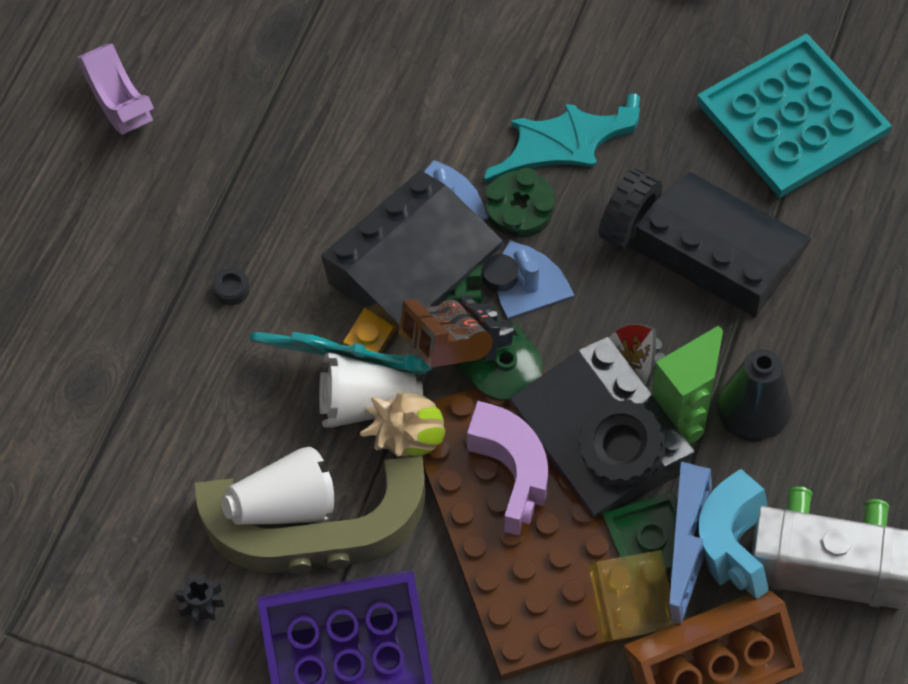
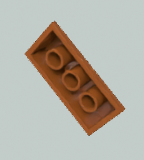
M770 590L758 599L749 593L682 621V624H674L624 645L636 684H776L804 672L785 602Z

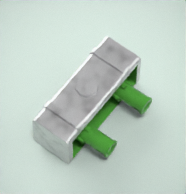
M796 486L788 490L786 510L761 506L751 555L764 566L768 587H771V590L781 591L783 589L866 603L869 606L878 608L884 606L904 609L908 599V530L887 526L889 504L879 499L866 501L864 505V522L809 514L812 492L805 487Z

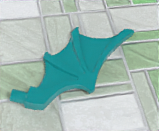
M637 94L627 95L625 107L619 106L618 114L610 116L588 114L577 109L575 105L567 104L565 106V113L554 119L532 121L521 118L512 120V127L518 129L519 132L517 146L504 162L487 169L484 182L494 181L505 173L519 171L522 168L535 169L553 165L594 167L597 164L594 154L602 143L635 132L640 117V97Z
M294 331L291 337L262 332H252L249 336L250 341L321 356H324L325 353H336L413 374H426L427 371L432 369L418 356L376 353L367 350L365 345L353 343L352 346L339 345L325 338Z

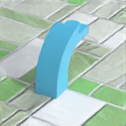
M740 469L721 482L708 496L699 517L700 538H703L707 567L717 583L722 585L731 579L738 589L743 590L745 588L754 598L758 599L769 591L764 566L739 544V540L749 528L757 523L761 506L768 507L765 489Z

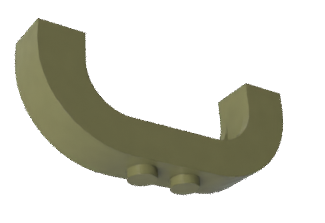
M422 455L384 460L387 483L384 499L374 511L357 519L277 529H265L252 524L236 525L231 519L226 518L221 505L226 489L234 484L233 478L195 483L196 503L201 523L208 540L224 558L237 566L255 572L304 574L315 568L328 567L338 570L344 569L350 564L371 561L390 553L400 546L411 535L420 520L425 504Z

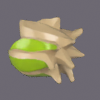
M401 391L395 397L385 401L376 397L371 398L375 408H366V410L375 419L368 428L360 432V435L362 437L376 435L374 444L376 451L389 449L397 457L401 456L404 458L423 456L432 452L437 445L442 443L446 432L441 411L429 399L417 393L403 394Z

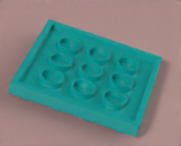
M807 33L699 93L696 100L699 107L779 198L889 135L892 125Z

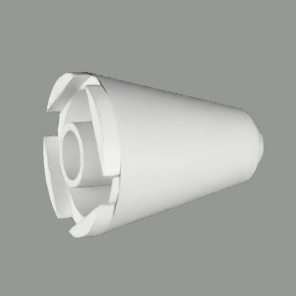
M325 353L322 363H329L328 372L320 373V414L328 415V419L322 421L323 427L333 428L375 419L366 410V408H375L371 401L372 397L385 401L395 397L399 391L403 392V394L417 393L423 396L422 382L416 381V376L413 373L336 353Z
M300 448L229 486L221 500L224 515L236 525L320 523L329 519L326 517V514L332 513L334 509V489L329 471L322 473L317 463L324 460L314 448Z

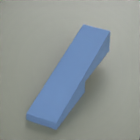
M681 462L669 603L672 622L682 624L705 557L703 538L695 536L699 528V517L702 507L712 490L711 469Z

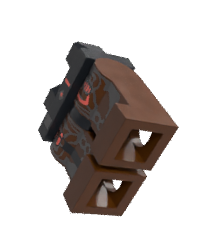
M461 296L459 302L446 300L438 306L424 307L417 299L403 300L399 334L413 349H416L417 354L430 368L475 361L481 358L493 360L496 359L497 348L512 345L514 327L508 321L497 322L496 309L491 304L479 305L470 296Z

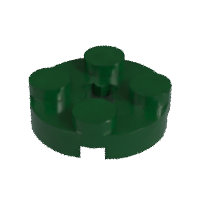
M522 168L519 171L508 172L499 176L487 186L485 200L486 215L490 224L499 232L505 234L506 230L510 233H516V237H529L540 233L549 225L551 216L554 213L555 194L550 184L544 178L538 176L535 170ZM516 199L526 200V208L523 209L519 205L513 207L512 204Z

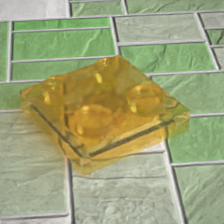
M662 550L588 564L604 642L657 632L677 624L672 622L669 605L670 587Z

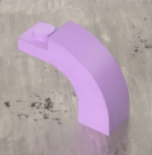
M105 44L76 57L95 98L110 123L120 134H125L153 121L149 111L154 109L149 96L141 95L135 89L123 68L113 44Z
M478 401L467 432V451L493 457L505 464L512 472L515 485L505 513L504 532L519 536L523 523L530 524L535 504L545 506L548 482L546 454L538 436L520 417L504 408Z

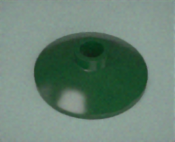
M513 335L511 346L497 348L496 359L485 360L481 358L469 361V373L474 386L482 394L495 400L509 401L511 396L542 376L543 362L539 351L532 343L522 337ZM510 359L512 362L510 364H503L500 360Z

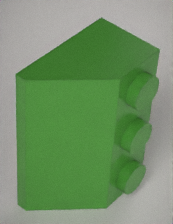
M719 325L658 360L655 364L651 394L688 444L697 441L705 431L723 330Z

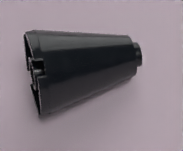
M755 350L745 358L722 387L718 396L717 411L724 427L736 437L753 442L762 441V438L780 434L788 424L792 405L780 358L769 350Z

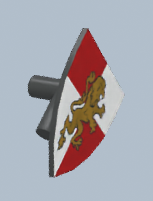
M643 324L626 325L616 330L609 338L646 388H648L656 362L665 357L664 353H658L662 348V342L656 338L655 328Z

